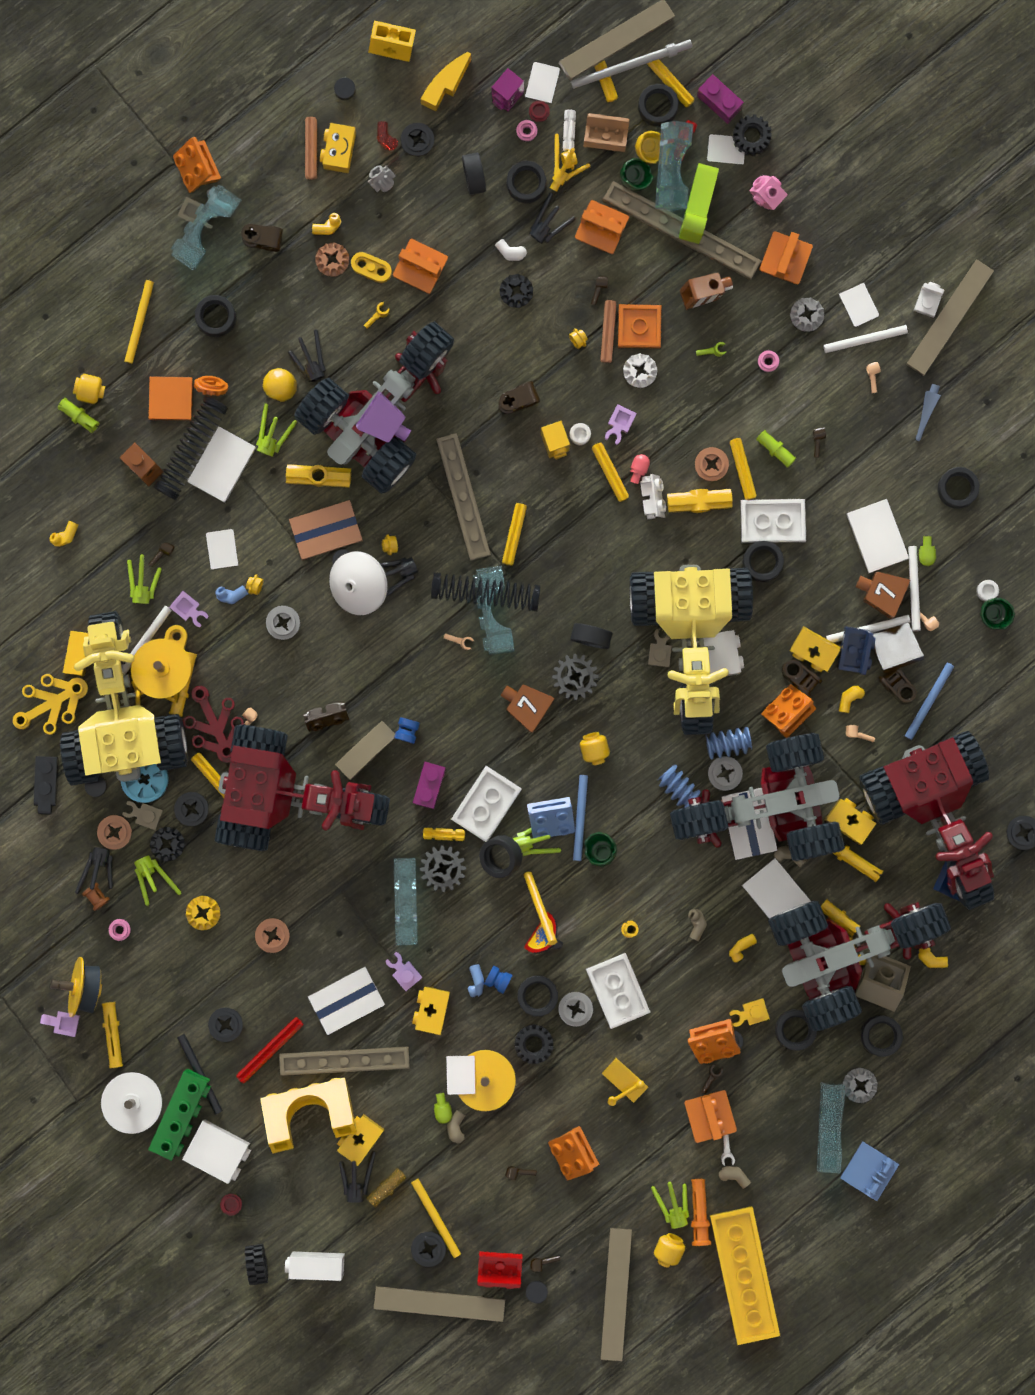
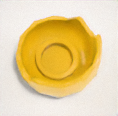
M647 131L638 137L635 150L637 156L642 161L656 164L657 161L665 156L666 141L659 132Z
M276 368L266 374L262 387L270 398L285 402L296 393L297 381L289 371Z

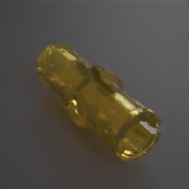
M397 1168L386 1180H382L377 1189L367 1196L366 1199L376 1208L388 1195L394 1193L393 1190L407 1178L406 1175Z

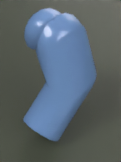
M242 585L235 591L219 587L216 589L215 594L219 601L234 604L248 595V592Z
M476 964L469 968L474 982L473 986L468 987L470 997L477 995L479 997L483 992L484 977L480 965Z

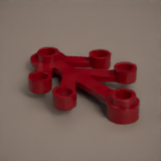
M196 686L192 690V698L197 703H200L210 725L199 722L192 716L185 717L183 725L187 729L194 728L215 736L219 744L206 741L200 735L192 739V744L196 748H205L216 752L222 762L230 763L231 754L225 756L223 751L225 748L231 749L235 729L234 721L237 719L241 720V725H244V721L240 717H234L231 720L232 730L226 740L223 731L230 712L235 707L234 700L232 698H225L222 701L223 708L217 721L208 702V689L204 686ZM202 690L204 692V696L202 698H197V691ZM227 700L232 701V706L230 708L225 707V702ZM193 719V725L188 727L186 721ZM201 738L203 740L202 745L197 746L195 740Z

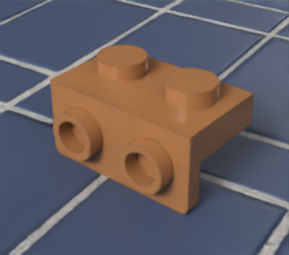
M589 113L587 115L583 147L625 152L629 119Z

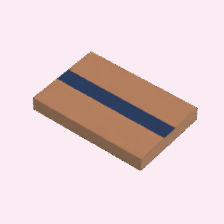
M350 500L289 519L302 560L363 541Z

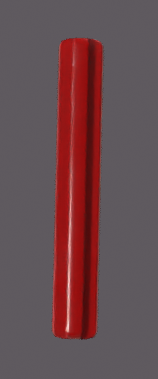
M295 1017L236 1075L237 1079L241 1083H245L303 1026V1022Z

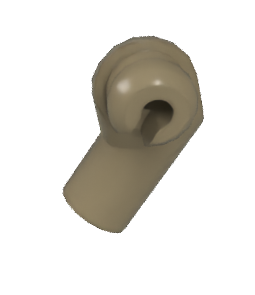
M692 909L689 911L688 917L694 928L689 937L699 942L707 922L699 909Z

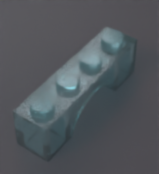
M672 121L661 124L656 209L668 211L687 209L688 187L682 182L680 168L686 150L692 145L693 124Z
M222 185L212 187L207 195L209 197L207 203L199 206L195 212L197 215L193 223L190 221L183 230L186 234L182 240L177 239L171 248L173 250L171 255L191 270L196 269L206 254V250L201 242V232L206 222L216 216L231 217L242 199Z
M502 566L476 569L477 575H473L476 578L475 588H478L479 580L482 578V599L487 579H489V599L494 580H496V595L498 594L501 580L503 581V590L505 589ZM486 591L482 606L480 604V596L477 599L478 609L482 608L483 617H479L481 630L485 629L487 637L482 638L484 651L489 650V655L514 652L512 630L500 625L494 619L491 612L494 591L489 606L487 605Z
M416 858L394 859L396 945H418Z
M821 1083L817 1170L819 1172L841 1173V1123L845 1099V1085Z

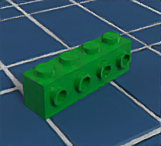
M188 1068L183 1072L151 1142L149 1151L171 1161L175 1156H180L184 1145L181 1144L184 1136L188 1137L193 1128V1125L190 1124L193 1116L197 1118L202 1106L199 1103L202 1097H207L211 1086L208 1085L209 1078Z

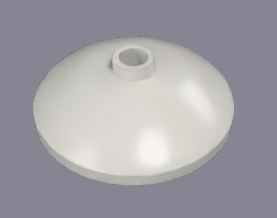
M349 552L342 555L334 563L330 572V589L336 602L345 611L355 615H366L377 610L384 602L387 594V578L382 566L375 558L364 552Z

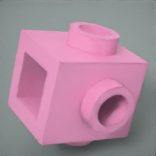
M760 176L754 181L753 187L749 190L754 196L753 200L759 206L774 210L788 195L780 187L782 185L781 182L774 176Z

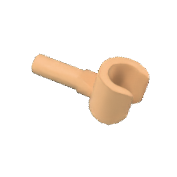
M878 362L871 363L866 367L871 380L872 393L877 392L875 374L881 372Z
M920 612V619L928 631H933L939 627V622L934 616L927 619Z
M444 635V639L460 644L464 650L472 649L466 647L464 641L466 639L474 641L473 638Z
M248 708L242 715L247 719L244 725L250 726L257 718V712L252 708Z
M846 726L847 737L862 738L870 742L875 741V737L858 733V726Z

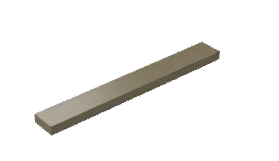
M615 181L612 182L603 198L604 202L749 280L753 278L761 263L760 259L704 230L699 244L679 239L683 218Z

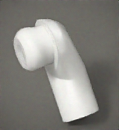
M504 239L495 244L508 261H520L527 254L523 246L509 247Z

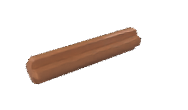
M307 117L305 119V177L309 180L317 178L316 117Z
M612 300L605 301L600 360L603 363L612 362L616 301Z

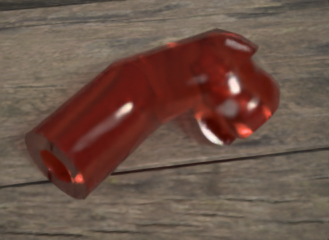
M379 121L377 124L378 143L386 150H394L398 146V140L396 138L393 139L388 134V122Z

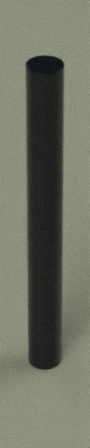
M183 1034L177 1037L193 1071L205 1076L186 1035ZM211 1088L207 1099L216 1115L223 1110Z

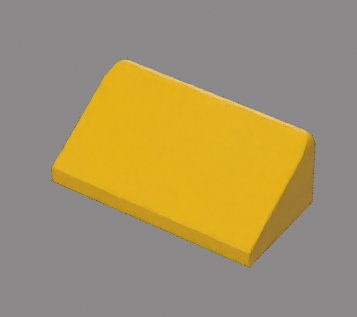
M70 631L63 673L85 676L86 668L76 671L74 665L87 657L84 655L83 643L84 637L89 636L88 633Z
M617 1058L602 1072L622 1093L635 1086L640 1080ZM645 1084L642 1089L638 1088L626 1096L634 1103L646 1091L648 1086Z

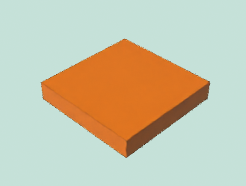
M619 304L618 348H660L661 305Z
M150 377L149 420L192 421L193 378Z

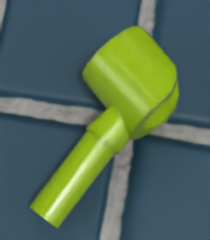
M719 342L713 348L697 350L696 355L714 354L717 357H721L727 351L719 352L717 347L724 346L725 343Z

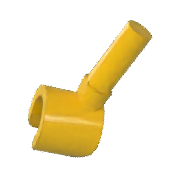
M384 302L377 305L376 313L364 324L367 329L380 317L385 318L388 315L389 308L386 312L379 310L384 305Z

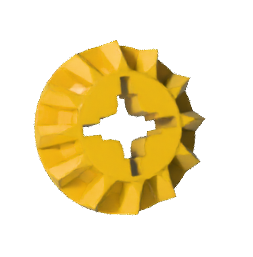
M199 896L192 899L186 909L188 923L198 930L211 929L220 918L218 903L208 896ZM198 905L202 909L211 908L206 913L209 921L204 919V917L195 918L199 914Z

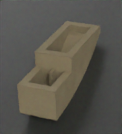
M381 721L335 765L352 780L395 739V733Z

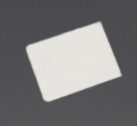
M534 62L525 97L552 103L560 68Z
M709 135L708 161L744 164L745 152L738 151L739 148L735 147L733 136Z
M864 283L839 294L854 326L861 325L879 316Z
M233 530L206 533L211 569L237 566L238 559Z
M446 1056L447 1093L449 1095L475 1094V1056Z

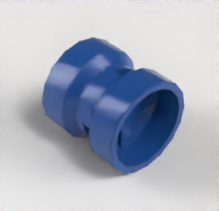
M400 717L398 722L399 730L396 731L394 738L414 744L416 739L415 732L419 729L420 723Z
M493 965L484 985L488 987L494 985L497 991L503 994L511 980L512 974L508 972L500 973V969Z

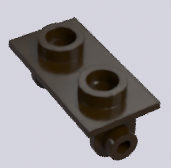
M337 701L325 705L326 713H323L321 707L307 710V713L303 714L308 731H319L326 726L339 725L344 721L350 720L345 703Z

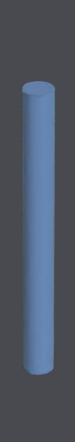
M946 663L906 732V738L912 740L952 672L954 668L952 664Z
M579 775L573 860L582 861L587 775Z

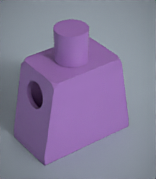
M379 391L356 424L358 430L388 443L394 435L405 441L411 430L402 425L405 415Z

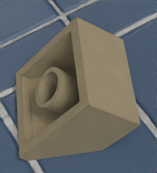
M877 955L872 956L874 967H870L868 960H866L855 994L859 998L895 1012L904 996L911 966L887 956L878 958Z

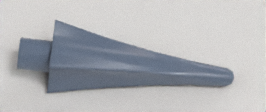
M932 384L930 391L925 392L921 421L916 436L917 441L921 440L926 424L941 396L938 394L940 388L938 385Z

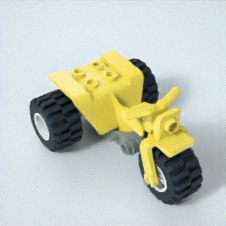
M682 565L677 572L632 573L630 576V610L633 625H660L671 639H682V647L672 648V651L682 652L683 658H679V671H683V674L676 671L668 672L670 679L681 682L680 688L675 691V702H673L674 715H680L684 735L711 734L713 730V711L714 713H719L720 711L719 688L711 687V683L728 676L729 671L723 668L710 674L708 650H714L715 647L704 646V638L715 637L728 622L751 620L753 614L751 573L748 568L701 570L698 565Z
M116 611L90 615L87 627L89 636L84 637L83 643L84 655L87 657L74 665V669L81 671L94 663V673L99 694L105 695L104 698H98L95 702H106L108 710L96 712L80 725L78 730L62 733L60 750L67 781L71 786L96 782L100 773L114 771L118 780L127 782L138 780L141 776L140 767L156 764L160 771L187 767V740L184 725L179 714L154 718V714L142 706H130L129 698L136 697V694H128L127 687H131L128 674L124 675L122 673L121 664L134 661V656L127 653L129 643L131 642L130 631L123 629L121 618ZM122 693L123 700L120 701L121 704L124 703V706H120L118 694Z

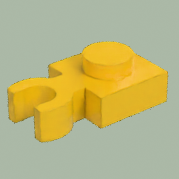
M763 998L742 1004L744 1011L732 1010L729 1012L730 1016L734 1014L739 1015V1021L733 1023L735 1027L742 1025L744 1020H747L748 1024L752 1025L770 1019Z

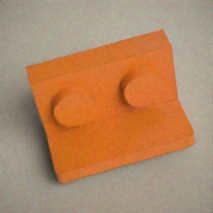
M196 137L190 138L173 155L175 164L189 193L194 192L201 185L215 183L221 179L205 140L198 142Z
M591 200L587 210H584L581 217V223L575 239L609 254H614L629 216Z
M774 231L760 266V271L798 285L813 245L798 240L799 234L791 232L790 236Z
M410 239L406 249L402 248L399 254L400 261L393 273V277L431 294L448 260V256L414 239Z
M790 684L761 714L774 725L783 737L788 738L816 710V707L813 705L811 698Z
M731 1019L689 1030L691 1038L688 1039V1044L700 1064L711 1063L722 1058H730L741 1053L735 1040Z
M725 1090L684 1102L696 1143L710 1139H721L722 1136L737 1131Z
M580 1126L548 1142L551 1152L567 1180L588 1174L593 1171V1168L600 1165Z

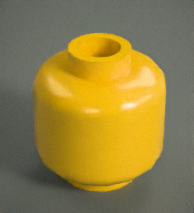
M82 374L80 378H76L73 394H76V399L79 401L95 404L99 398L103 399L106 386H102V379L100 377Z
M599 732L583 736V740L580 742V749L584 761L592 762V765L604 763V759L610 754L606 737L600 735Z
M672 1233L659 1238L654 1250V1256L658 1259V1263L661 1266L670 1267V1265L675 1266L679 1264L685 1251L683 1239Z

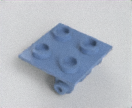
M862 1141L840 1179L878 1201L899 1164Z

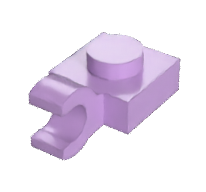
M58 1011L57 1017L43 1014L40 1023L55 1026L54 1033L76 1037L80 1015L75 1014L72 1018L69 1017V1013Z

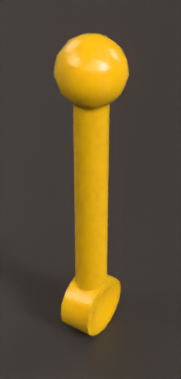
M639 1080L635 1086L618 1096L609 1097L608 1104L610 1106L616 1105L619 1099L638 1088L642 1089L645 1083Z

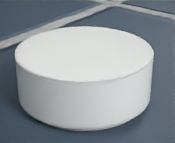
M578 423L571 428L570 439L574 444L584 445L590 440L591 431L586 424Z
M985 580L977 587V596L982 601L996 598L999 594V587L992 580Z

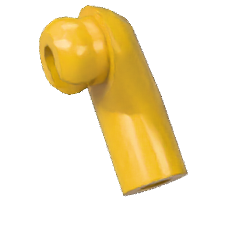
M69 521L64 532L51 534L50 542L58 547L71 543L78 524Z

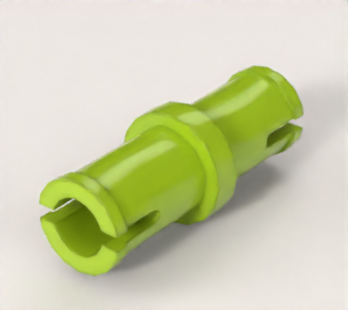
M67 398L61 400L57 409L72 418V422L75 424L79 423L90 433H93L98 428L99 422L86 414L85 409L82 407L78 408Z
M766 430L757 437L756 441L760 442L770 451L769 454L772 457L775 456L787 468L796 460V457L783 447V443L776 441Z

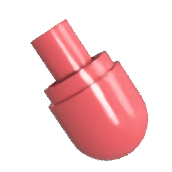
M640 454L634 458L630 472L633 475L630 482L638 484L641 476L647 474L650 461L646 455Z

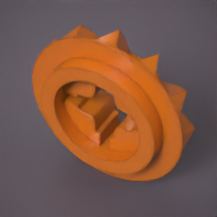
M203 376L197 378L194 382L196 391L202 392L204 395L220 396L228 391V384L218 377Z

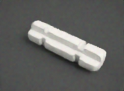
M565 110L564 120L566 121H564L563 140L565 141H563V151L574 148L575 110Z

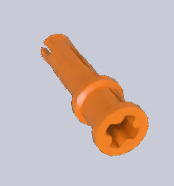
M692 1179L694 1221L691 1223L694 1234L692 1246L711 1245L708 1231L710 1223L707 1220L705 1179Z

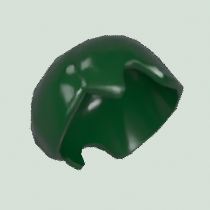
M632 158L625 162L620 171L621 181L629 190H643L649 187L654 179L650 165L638 158Z
M991 598L982 605L980 617L988 628L1004 630L1013 623L1015 612L1013 606L1007 600Z
M602 832L593 833L585 840V856L591 864L603 867L611 864L615 859L617 846L608 834Z

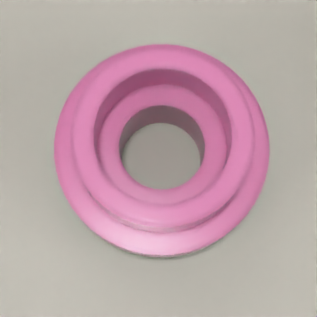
M530 120L521 121L516 129L517 136L523 141L533 140L537 135L536 124ZM529 128L531 132L530 134H524L523 130Z
M764 351L758 358V365L761 370L772 372L779 365V357L773 351ZM770 358L772 364L766 365L764 360Z
M123 919L114 920L109 926L110 936L117 941L125 940L131 931L129 923ZM118 926L123 927L124 931L122 934L116 932Z

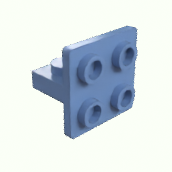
M569 797L527 804L533 838L545 835L553 837L575 832L572 805Z

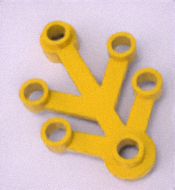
M50 674L43 675L41 677V684L43 686H55L65 689V691L58 695L35 689L32 685H25L22 689L25 697H35L47 701L27 713H16L13 717L14 726L22 730L27 729L32 719L51 709L48 722L44 724L43 730L46 734H55L62 702L69 698L68 709L62 714V720L66 724L74 723L78 700L83 698L88 692V685L83 679L73 678L67 682L56 679ZM46 677L51 678V683L48 685L44 683ZM76 684L80 685L79 692H74L73 690ZM29 687L33 690L31 695L26 694V689ZM70 713L72 720L68 722L65 716ZM22 716L25 721L20 725L17 720ZM49 724H52L54 726V730L52 732L47 731V726Z

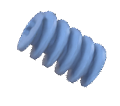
M744 727L743 734L739 728H736L735 735L731 730H727L726 736L722 731H719L718 738L714 732H711L709 739L706 736L707 750L711 760L714 758V753H717L718 757L722 758L724 751L730 757L731 750L735 752L736 756L739 755L740 749L743 750L744 754H747L749 747L752 750L748 727Z
M673 765L659 778L662 780L659 787L667 785L665 793L673 792L671 800L679 798L677 806L684 804V808L689 807L691 804L689 805L688 799L698 797L701 791L693 792L692 790L695 785L690 784L687 786L689 778L681 779L683 772L675 773L677 765Z

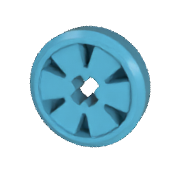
M153 764L140 767L141 775L150 776L147 785L145 783L140 784L139 780L141 777L138 780L121 781L122 789L129 798L140 803H150L159 799L165 793L169 777L167 770L160 771L157 765Z

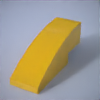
M466 52L459 56L436 75L422 95L421 105L437 111L445 93L452 97L454 96L471 62V53Z

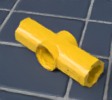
M287 465L286 483L314 485L317 487L334 486L350 488L351 469L323 467L321 465ZM322 471L324 478L321 481H315L313 479L315 472Z
M696 489L686 493L667 494L668 513L686 511L702 513L708 512L711 509L732 508L731 489L712 491Z

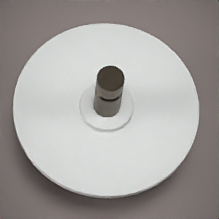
M134 1072L124 1073L112 1079L106 1086L102 1094L101 1108L106 1121L113 1128L123 1133L134 1134L147 1130L156 1122L162 1109V1097L159 1088L149 1077Z

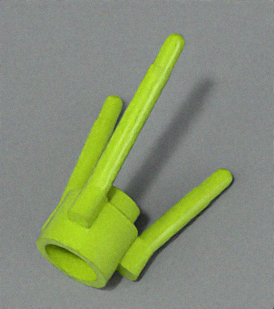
M264 404L259 439L256 444L258 445L257 451L273 457L274 452H279L280 447L297 424V421L294 420L278 443L275 444L277 440L273 439L272 436L278 418L274 417L268 435L264 436L268 413V404Z
M141 554L139 580L136 588L131 560L127 561L131 589L130 597H133L132 603L149 604V600L154 599V591L160 577L161 568L157 569L150 591H148V587L143 586L144 555Z
M531 828L517 833L518 837L513 838L518 843L523 856L561 852L560 848L531 849L533 848V843L550 839L551 837L550 835L531 839L530 835L526 836L532 833Z
M148 855L134 862L136 866L135 872L138 876L146 906L149 905L143 877L147 878L153 892H156L157 889L151 877V874L155 872L154 868L178 895H181V891L161 869L156 859L151 860Z
M668 1182L673 1209L669 1210L670 1214L656 1188L652 1186L651 1190L665 1216L666 1223H670L672 1229L688 1225L687 1185H682V1211V1207L677 1205L672 1183Z

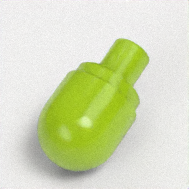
M923 536V546H920L919 561L924 566H931L936 561L935 546H932V536Z
M444 1093L436 1094L437 1103L434 1104L435 1118L439 1123L445 1124L452 1118L451 1105L449 1102H446Z

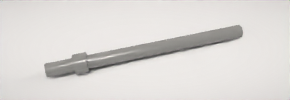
M689 39L675 45L671 43L661 50L571 80L572 88L595 82L667 56L669 58L676 56L678 52L692 48L691 40Z

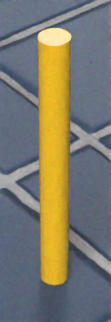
M146 280L124 361L126 363L133 364L154 285V282Z
M532 872L524 873V878L549 945H555L557 940Z
M420 1180L412 1181V1186L453 1258L461 1255V1252Z

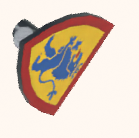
M547 912V916L557 943L549 945L540 922L524 946L526 950L533 954L543 953L552 947L559 950L563 946V942L557 939L558 926L556 919L549 912Z

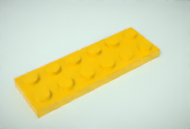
M753 1207L710 1215L737 1344L741 1345L780 1336Z

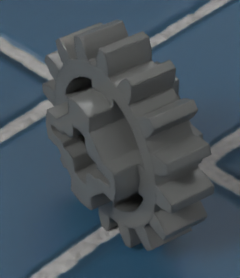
M577 654L573 655V659L566 655L565 662L558 661L560 668L554 667L553 669L558 673L552 676V679L558 681L554 684V688L560 687L559 694L565 692L566 699L570 695H573L574 700H577L578 695L585 699V692L592 694L593 691L590 687L597 686L593 682V679L599 678V675L593 674L597 667H590L592 660L585 662V655H582L580 659H577ZM574 663L582 664L586 668L579 669L575 667ZM567 667V676L561 679V673ZM571 668L576 674L581 675L579 677L580 686H578V683L575 682V680H570V678L572 677ZM590 675L589 683L584 688L582 682L585 677ZM565 686H574L577 691H571Z
M441 845L440 851L433 847V854L426 852L425 854L428 859L421 860L425 867L420 868V871H425V875L421 878H428L429 880L426 885L434 884L435 891L438 887H441L442 892H445L447 886L454 890V883L460 885L459 877L465 878L461 870L466 869L465 866H461L464 858L458 859L460 852L457 851L453 854L452 847H449L448 851H446L444 845ZM441 854H447L454 858V860H443ZM434 858L436 864L434 869L429 871V864ZM440 863L444 865L453 864L446 870L447 874L445 875L442 872L434 873L440 868ZM458 867L457 874L452 880L450 876L453 868ZM435 876L442 877L445 883H438L432 878Z

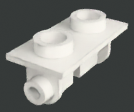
M654 474L642 477V481H640L642 496H650L649 500H643L644 515L647 516V519L665 518L666 503L662 498L664 488L662 479Z

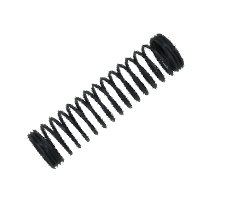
M207 395L202 399L204 403L200 404L204 410L197 409V413L200 416H193L197 422L190 421L194 428L186 427L187 431L191 434L183 433L184 437L188 440L180 439L184 446L176 445L181 452L173 451L174 455L178 458L170 457V460L175 464L166 463L171 470L163 469L168 476L160 475V478L165 482L158 480L153 486L154 489L174 500H177L179 494L164 485L179 492H182V490L163 477L182 486H185V484L168 472L186 480L189 479L170 465L189 474H192V472L182 467L173 459L195 468V466L176 453L195 462L199 461L181 448L202 456L183 441L205 451V448L192 441L186 435L207 445L209 444L189 429L212 439L211 436L197 428L194 424L202 426L213 433L216 432L197 418L219 427V425L209 420L199 411L222 421L221 418L208 411L202 405L214 409L223 415H226L227 410H229L227 406Z
M434 572L431 599L437 600L439 594V599L442 600L445 590V598L448 601L452 590V600L455 602L459 590V601L462 603L466 590L467 604L470 602L473 591V603L475 605L480 591V604L482 606L487 591V605L489 606L494 591V606L496 607L501 591L500 605L502 608L504 607L507 595V607L510 609L514 595V608L516 610L521 595L522 611L525 608L527 596L529 612L538 611L540 585H534L530 604L531 586L528 584L523 604L524 584L521 583L516 604V582L513 585L509 603V581L506 585L504 599L503 581H500L496 599V580H494L489 599V579H487L482 599V578H480L475 599L476 578L473 577L468 598L469 577L467 576L461 598L462 576L460 575L454 598L455 575H452L449 594H447L448 574L445 575L441 594V573Z

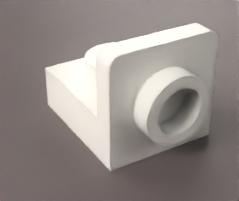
M933 282L924 283L914 311L934 318L941 296L944 293V290L940 288L941 286Z

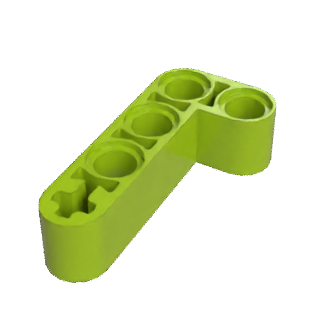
M698 163L679 239L696 244L700 243L719 168Z

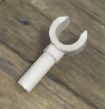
M724 1135V1153L721 1156L722 1164L725 1166L724 1159L731 1157L732 1165H734L735 1159L730 1152L729 1135Z

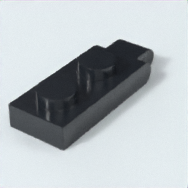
M36 756L34 806H38V814L51 815L52 806H56L58 757Z

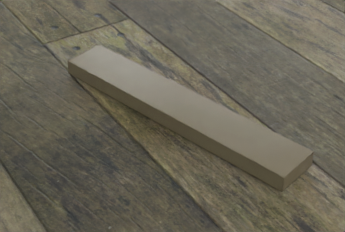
M661 0L560 60L559 65L571 81L675 18V15L666 1Z
M975 260L906 363L907 366L922 376L925 375L994 270L979 260Z
M457 433L437 438L470 561L491 556Z
M409 1047L279 1054L280 1076L410 1068Z
M610 1228L601 1360L622 1361L632 1229Z
M376 1286L374 1309L499 1322H503L505 1299L380 1286Z

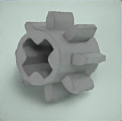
M376 166L369 173L371 179L368 183L376 192L379 190L386 192L394 185L393 178L395 175L387 166L384 168Z

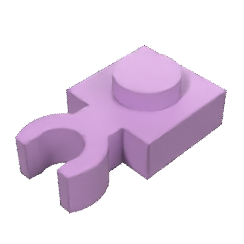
M617 404L608 423L613 428L607 431L605 440H608L609 436L614 434L617 436L615 444L618 445L621 441V431L628 433L637 413Z
M184 591L170 605V608L185 621L189 616L192 617L193 623L197 627H201V624L197 622L199 615H203L206 619L209 617L206 612L196 610L199 603Z
M395 952L394 954L398 958L397 963L392 964L387 959L386 964L390 968L397 970L393 977L407 991L423 977L409 961L404 965L401 955Z

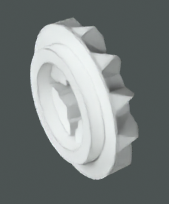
M641 353L632 355L625 362L623 368L624 377L634 387L643 388L649 386L657 375L656 363L649 355ZM643 363H645L644 371H646L647 374L641 373L640 376L638 375V377L635 378L637 375V370L634 368L636 366L640 367L641 365H643Z

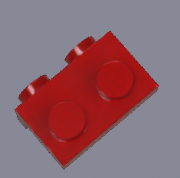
M479 1251L477 1285L487 1288H520L523 1254Z

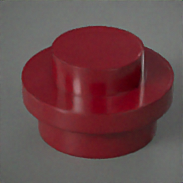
M535 101L530 105L529 116L533 121L543 122L549 117L550 109L545 102Z
M232 1193L225 1195L220 1203L221 1210L226 1215H236L242 1208L241 1198Z

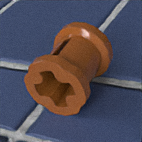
M95 883L93 890L89 887L82 893L83 897L86 896L92 903L94 911L110 900L98 888V883Z

